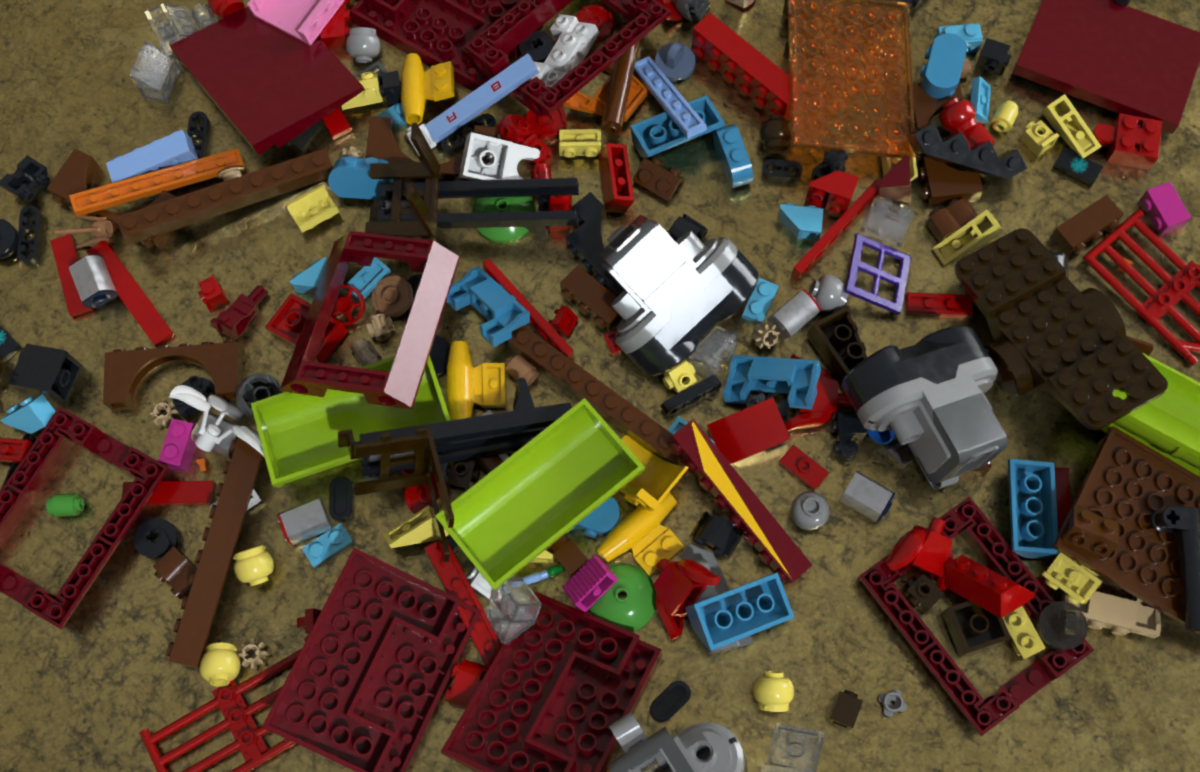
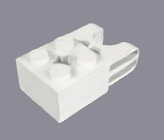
M471 132L466 137L459 178L472 181L523 179L517 172L518 162L520 160L533 161L539 158L540 151L536 148ZM486 155L490 163L484 164L482 157Z

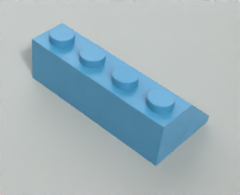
M705 95L688 103L704 121L707 131L688 139L667 112H663L631 125L632 143L641 157L648 158L724 127L725 122L709 97Z
M1008 459L1012 552L1024 558L1045 560L1059 554V551L1052 547L1058 535L1054 463Z
M778 573L767 575L685 607L694 632L709 651L795 618Z

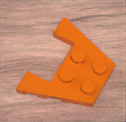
M614 62L604 70L612 74ZM634 75L623 122L630 118L648 95V89ZM611 76L593 98L578 91L563 103V106L603 116Z

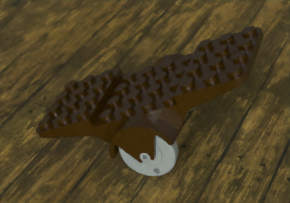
M1016 229L957 261L955 264L956 277L987 319L994 339L983 346L985 349H988V354L998 369L995 380L1008 394L1021 396L1034 388L1049 391L1086 428L1099 430L1165 393L1168 387L1166 378L1126 336L1124 322L1112 301L1095 288H1087L1080 292L1065 276L1067 270L1028 229ZM1115 390L1125 392L1127 397L1122 400L1119 397H1114L1113 392Z

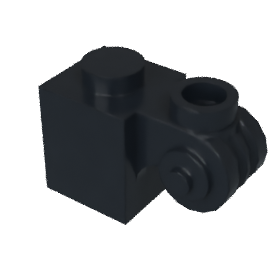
M834 149L824 155L823 162L813 168L810 179L813 181L838 170L846 172L844 164L848 160L847 153L843 149L838 151Z
M855 411L837 412L835 418L831 421L832 433H836L837 440L833 441L834 455H839L844 460H852L858 451V445L851 440L864 439L867 429L863 427Z

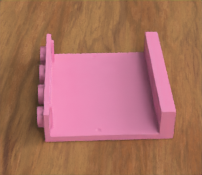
M250 0L247 6L258 19L311 46L345 0Z

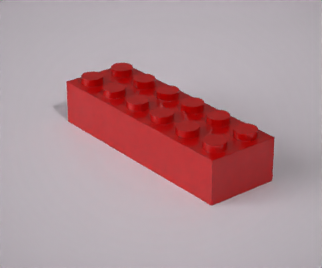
M712 13L706 15L693 27L691 50L695 57L702 59L712 71L718 72L727 83L734 85L743 96L750 98L756 107L766 111L769 116L784 115L785 119L788 120L800 109L804 87Z

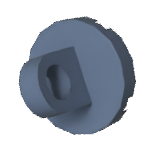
M678 41L662 46L655 56V64L671 82L687 79L693 74L695 69L694 53L688 46Z

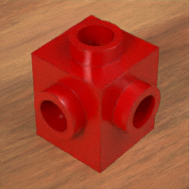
M507 114L496 126L501 140L510 141L515 144L521 145L532 135L528 123L525 121L524 116Z

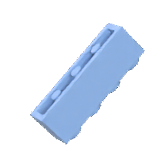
M182 129L162 139L154 140L146 146L136 148L123 156L115 157L107 162L106 165L111 181L114 183L198 159L192 138Z

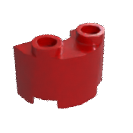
M463 659L461 664H455L451 675L455 679L452 687L447 689L445 701L449 702L451 706L465 710L490 667Z

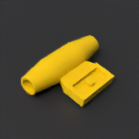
M410 53L405 56L401 72V104L406 122L410 125L412 123L419 125L423 120L426 99L436 102L455 97L454 68L451 61L433 65L424 72L421 57L418 54Z
M465 341L452 342L450 344L446 369L447 406L450 419L471 418L474 404L483 408H505V364L482 363L473 368L468 343Z
M669 492L654 511H647L640 504L606 535L595 548L597 553L608 563L631 549L636 563L648 576H651L657 570L656 564L658 561L664 558L669 560L684 547L670 528L660 525L677 504L676 499Z

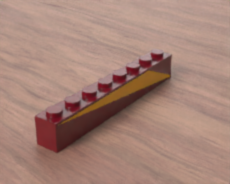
M694 419L668 439L672 451L682 456L685 460L684 464L689 467L688 470L691 473L695 472L699 477V483L702 488L712 493L715 497L714 502L716 505L729 514L728 518L732 525L742 530L745 534L743 535L745 541L759 551V558L766 565L769 564L774 570L773 574L778 573L782 583L784 582L785 585L793 583L812 566L811 562Z

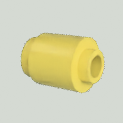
M1007 100L998 106L991 120V125L997 132L1002 133L1011 130L1019 113L1018 105L1013 101Z

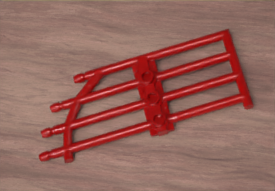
M1137 209L1085 254L1082 259L1182 357H1185L1188 363L1195 365L1198 360L1190 351L1200 353V332L1173 306L1182 299L1200 317V304L1189 294L1196 286L1200 289V266L1196 265L1192 260L1186 264L1140 220L1144 216V212ZM1133 225L1180 271L1171 277L1125 231ZM1119 238L1165 284L1159 290H1156L1110 244ZM1104 251L1150 297L1141 304L1095 257ZM1167 313L1197 343L1178 340L1159 319Z
M302 649L239 685H236L235 680H232L226 686L217 687V689L212 691L214 699L157 732L151 734L148 728L140 731L139 734L156 771L168 772L165 766L167 763L228 728L232 732L235 739L234 742L182 772H201L239 749L246 762L230 772H249L295 745L296 743L285 739L268 749L262 736L270 731L262 728L263 725L257 727L252 717V714L275 702L282 687L249 706L246 705L241 694L293 665ZM220 708L225 720L166 754L160 755L155 744L156 742L212 710Z

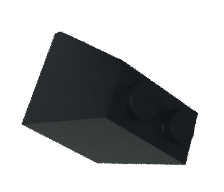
M26 344L24 350L19 354L15 369L9 375L7 384L16 391L35 397L43 394L48 401L65 406L83 365L65 350Z

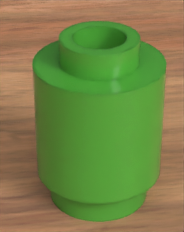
M78 493L54 494L53 497L47 499L46 503L48 514L55 517L78 516L85 506L84 499Z

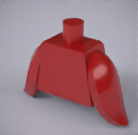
M794 354L790 357V359H801ZM821 367V373L816 385L817 396L812 409L797 408L796 416L785 423L788 432L824 425L834 416L837 407H849L850 401L846 394L838 393L839 382L834 380L830 372Z
M932 517L928 529L918 525L914 526L911 531L904 534L897 541L885 565L892 571L903 568L908 564L928 572L929 576L938 583L937 587L945 592L947 589L945 564L953 560L952 540L941 535L946 522Z
M664 558L656 564V568L660 572V576L654 583V589L657 592L656 607L671 640H675L683 632V616L687 615L685 607L696 603L708 585H718L721 577L693 560L683 559L669 562Z

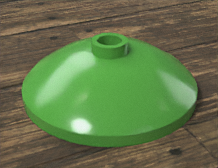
M531 196L484 197L476 199L472 213L534 212L536 207ZM501 205H506L505 208H500ZM524 227L476 228L482 236L497 243L514 242L524 237L530 231Z
M625 563L610 565V569L619 580L589 608L591 615L630 632L638 631L651 620L656 610L657 592L654 589V582L645 571L637 566ZM620 592H625L627 594V597L625 599H619L618 594Z

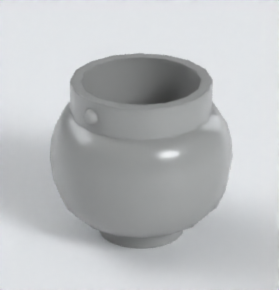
M365 27L349 29V36L346 39L345 45L348 55L355 58V62L358 63L372 62V58H376L381 49L380 40L376 36V29Z
M823 275L818 280L815 279L809 289V294L812 297L814 296L821 311L825 312L842 309L849 295L844 292L845 284H843L842 280L833 275Z
M806 491L797 495L792 501L790 509L791 517L795 524L805 530H817L827 522L830 514L829 503L826 498L814 491Z

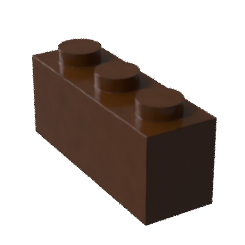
M1105 195L1056 227L1050 238L1066 256L1073 252L1077 254L1087 246L1086 243L1089 241L1094 243L1100 239L1104 231L1108 230L1111 232L1120 225L1119 220L1124 214L1109 196Z
M579 265L560 282L561 295L570 302L572 300L577 304V308L581 313L590 315L593 318V322L599 328H605L607 331H610L622 319L611 306L617 297Z

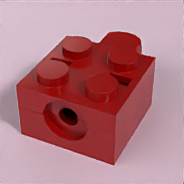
M1119 113L1112 125L1099 123L1092 131L1100 145L1108 147L1107 163L1150 170L1159 157L1162 121Z

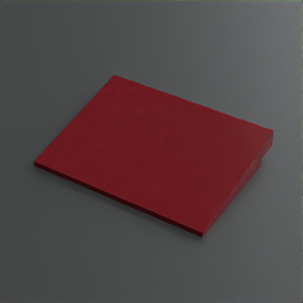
M360 0L350 10L351 22L360 27L376 29L377 37L406 54H418L421 57L422 63L429 67L451 61L454 68V81L473 92L490 79L482 74L464 46L522 0ZM519 45L507 53L509 64L520 51Z
M1042 0L1012 74L1118 114L1122 113L1162 121V130L1173 134L1180 124L1200 64V32L1132 7L1120 5L1112 0Z
M249 7L169 45L176 58L257 155H260L274 144L278 148L282 147L365 90L363 85L319 37L310 46L258 19L252 14Z
M353 548L262 728L356 772H405L448 683L454 665L457 664L478 620L481 610L373 556ZM459 605L475 613L467 630L459 617L460 612L456 611Z
M534 591L443 746L441 754L475 772H604L619 743L609 726L630 712L634 714L662 658V649L641 641L638 634Z

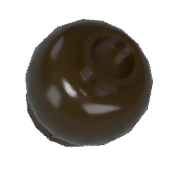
M784 115L769 116L768 120L761 124L759 130L763 149L770 152H781L791 149V142L795 136L793 123L785 119Z

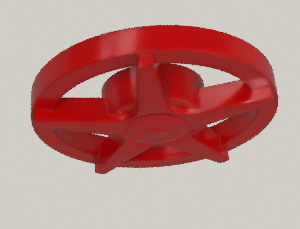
M342 285L341 289L348 288L349 290L345 297L338 296L336 302L337 310L332 313L331 317L338 320L335 317L339 313L346 314L349 322H340L344 326L353 325L364 314L365 300L362 293L354 286ZM353 291L359 297L360 304L354 303L352 299ZM355 307H360L359 314L353 320L352 311Z

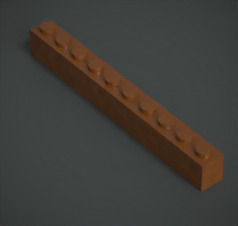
M324 148L118 216L116 220L122 236L129 246L326 180L333 166Z
M524 325L512 334V338L508 340L509 348L516 355L520 354L535 366L538 371L579 401L585 398L603 419L654 455L669 463L685 466V460L682 456L675 454L670 448L668 439L673 436L672 433ZM687 469L682 477L686 479L691 472Z
M239 437L237 440L233 439L230 452L233 455L231 461H226L223 474L226 477L224 483H219L216 492L219 500L217 505H212L209 515L212 522L210 528L206 527L203 533L202 541H205L203 550H198L195 559L198 567L196 573L192 572L189 578L188 586L191 587L189 596L184 595L181 609L184 612L181 619L177 618L173 632L177 633L175 641L170 642L167 648L166 656H169L168 661L170 663L199 669V662L203 656L263 459L262 454Z

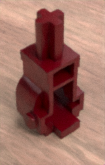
M257 285L248 296L241 293L226 311L223 310L216 319L213 318L210 321L211 326L219 334L223 333L232 340H237L247 329L251 320L259 313L258 304L268 294V291L262 285Z

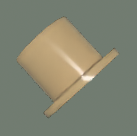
M233 167L226 169L218 174V178L227 181L242 176L245 168Z

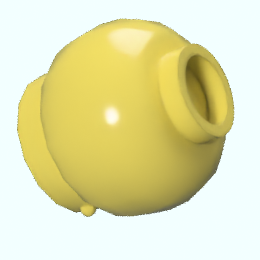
M259 545L234 554V573L240 582L255 586L268 581L267 576L274 570V561L271 554L265 551L266 546Z
M220 642L205 647L204 654L199 662V671L202 678L210 682V685L215 687L226 686L238 676L241 662L239 655L236 653V646Z
M764 671V675L759 676L755 680L753 695L757 701V709L770 712H785L789 710V703L794 697V686L789 678L784 677V672Z

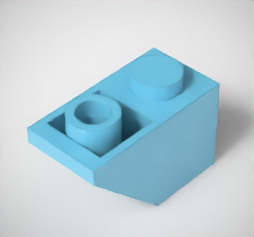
M793 203L780 204L778 218L797 239L819 241L822 231L823 209L812 205L804 207Z
M326 257L314 261L311 267L294 275L293 279L289 282L296 293L315 295L328 261Z
M43 394L36 398L29 396L20 402L21 406L16 403L7 409L6 412L8 414L1 421L6 425L32 434L45 427L56 411Z

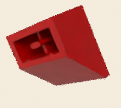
M838 170L811 181L804 205L816 206L833 217H841L849 208L859 177Z

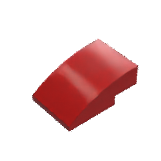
M291 293L265 328L295 349L311 304ZM330 317L315 362L325 363L348 332L340 321Z
M773 397L707 424L715 446L730 464L791 440Z

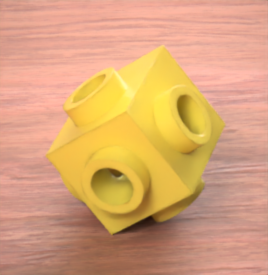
M683 360L675 367L665 370L662 380L669 390L673 389L680 393L697 383L694 376L696 371L690 362Z

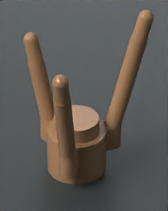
M82 215L78 218L95 221L91 223L90 228L55 230L53 232L54 235L91 233L92 236L96 237L77 244L76 248L79 249L100 241H109V237L113 235V225L106 217Z

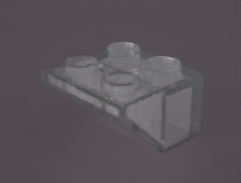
M161 4L144 12L167 56L174 54L169 45L200 30L189 8L185 6Z
M144 41L142 48L138 51L136 63L130 70V78L144 99L167 104L181 68L174 57L151 43Z
M876 196L860 231L901 247L916 212L912 211L913 209L907 205L901 204L899 206L892 203L891 199Z
M715 326L698 344L694 353L686 359L687 362L692 364L696 373L703 379L717 375L722 368L720 365L725 360L727 362L730 361L733 355H735V348L738 345L736 343L738 334L734 331Z
M511 577L498 590L494 591L492 588L490 599L484 610L487 616L486 620L490 621L493 631L503 644H508L534 625L542 605L521 577Z

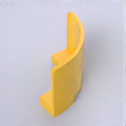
M625 435L621 440L644 465L645 470L619 491L625 494L624 499L635 506L641 504L645 510L654 511L689 467L669 463L639 445L628 435Z

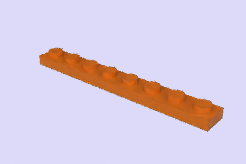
M238 148L75 193L69 195L74 213L76 217L156 195L162 193L163 190L170 191L218 177L221 171L229 168H245Z

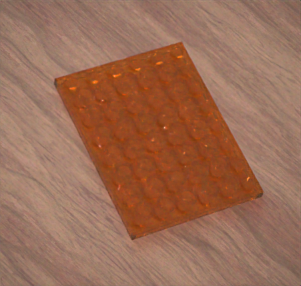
M788 0L792 147L829 151L835 149L837 151L844 150L847 153L903 158L907 155L909 159L915 158L916 155L906 137L907 134L915 130L909 4L890 0Z

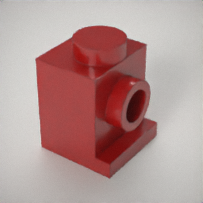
M535 133L521 144L540 151L539 158L533 161L525 160L531 166L539 163L547 165L551 163L553 158L552 150L538 139Z
M214 275L198 283L201 289L198 294L203 303L206 304L209 312L230 303Z

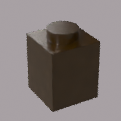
M839 691L836 694L827 721L847 730L853 729L863 700L858 699V694L852 691Z

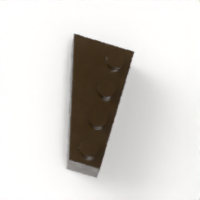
M849 305L813 323L806 335L840 385H842L843 378L856 365L867 358L864 342L860 340L857 332L858 327L850 315Z

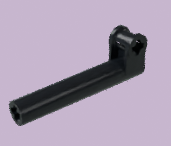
M1167 507L1164 510H1157L1150 516L1152 528L1159 532L1178 533L1185 630L1200 631L1199 508Z

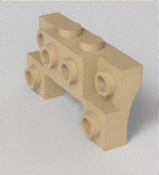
M1060 589V593H1062L1060 609L1066 616L1080 619V622L1087 623L1089 628L1099 630L1107 628L1111 629V633L1122 636L1130 632L1151 638L1160 636L1161 612L1133 596L1132 600L1095 591L1086 604L1079 602L1076 605L1065 597L1067 593Z

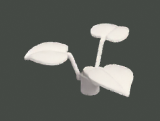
M186 385L177 386L171 391L168 398L181 400L198 410L204 411L201 427L198 431L199 436L195 440L197 447L210 452L215 444L219 445L224 438L233 432L264 457L257 431L244 425L241 428L234 425L224 434L220 435L221 430L218 428V425L225 414L234 420L242 418L243 412L239 407L228 403L225 399L216 395H210L208 402H206V397ZM211 406L221 411L214 425L209 424L206 426Z

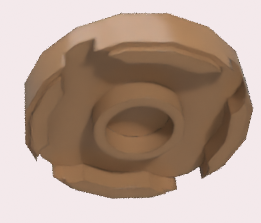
M391 275L386 276L377 283L378 286L375 290L373 289L371 294V303L377 313L384 314L386 318H397L409 309L413 301V289L408 281L400 276Z

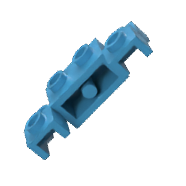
M479 266L469 270L461 280L451 285L446 302L455 311L471 304L483 315L488 322L480 325L481 336L493 347L511 339L512 331L530 322V313L513 295L504 290L499 283Z
M733 355L730 362L728 379L722 392L724 400L727 403L747 404L751 391L789 394L787 399L790 408L812 409L817 396L816 385L821 373L820 361Z

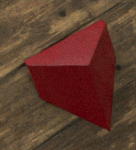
M905 155L876 184L878 196L911 204L909 156Z

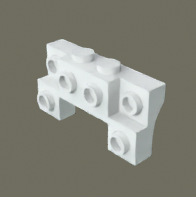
M559 14L550 28L554 38L559 39L544 63L534 62L539 73L529 79V81L538 77L551 90L554 84L584 60L600 33L595 24L578 22L576 16Z

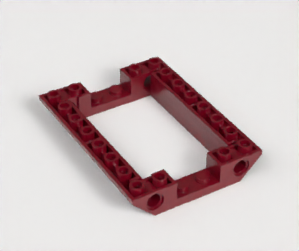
M522 0L467 43L464 48L482 74L491 79L510 66L507 53L573 0ZM601 0L631 22L554 84L551 90L545 86L542 80L535 77L531 81H526L509 94L538 117L553 113L672 14L671 10L656 0Z
M349 231L336 240L282 381L280 391L324 397L327 389L364 394L369 404L412 409L460 260L459 256L434 240ZM374 257L403 260L409 262L412 272L423 273L390 372L314 362L348 271L349 262L371 267Z
M59 407L0 491V552L75 444L136 477L57 595L52 594L0 563V592L62 630L170 468L132 446L130 448L103 433L94 425Z
M969 496L939 518L946 522L941 535L953 540L960 534L987 568L1035 593V598L1025 603V605L1032 612L1029 618L1035 629L1051 647L1049 651L987 698H982L895 586L894 582L915 566L908 564L903 568L892 571L885 565L889 556L887 555L858 577L978 734L983 736L1017 710L1019 705L1049 682L1059 678L1093 652L1094 649L1017 554L1012 552L1009 544Z

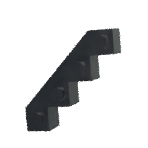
M934 123L923 125L906 135L915 155L954 165L974 173L979 172V174L990 176L997 180L1010 179L1027 169L1018 149L1008 150L997 156L991 141L979 142L969 147L962 132L953 133L941 139Z

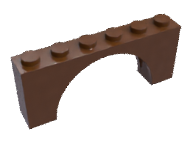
M960 82L955 93L945 99H936L927 95L921 87L922 83L909 84L906 93L903 94V102L908 107L907 122L911 124V132L923 125L929 124L943 110V104L956 97L959 100L963 98ZM915 155L916 161H919L920 166L918 168L919 180L923 181L922 196L923 199H926L928 207L947 205L956 198L958 200L966 198L968 202L979 201L983 193L979 172L959 171L934 159Z
M370 116L365 158L384 159L389 163H395V161H404L405 163L416 162L408 158L400 150L395 136V123L392 118ZM475 125L473 133L498 139L496 127ZM464 150L454 159L440 164V181H444L445 178H454V181L468 180L459 178ZM486 155L482 157L484 164L490 163Z
M74 149L47 188L52 195L51 199L60 205L65 203L73 210L69 195L93 189V181L100 167L95 159L84 152ZM163 190L152 203L145 207L175 198L176 196ZM103 209L87 215L106 217L107 220L111 221L113 230L116 231V229L120 230L116 217L127 213H115ZM172 231L141 241V243L149 248L154 246L161 249Z
M225 340L223 343L215 344L213 342H202L201 345L180 344L178 347L161 345L154 349L138 347L130 351L115 349L113 352H106L103 403L111 410L133 408L134 398L142 381L158 367L177 361L192 362L204 367L209 371L213 379L215 394L225 400H235L237 387L243 380V348L234 340Z

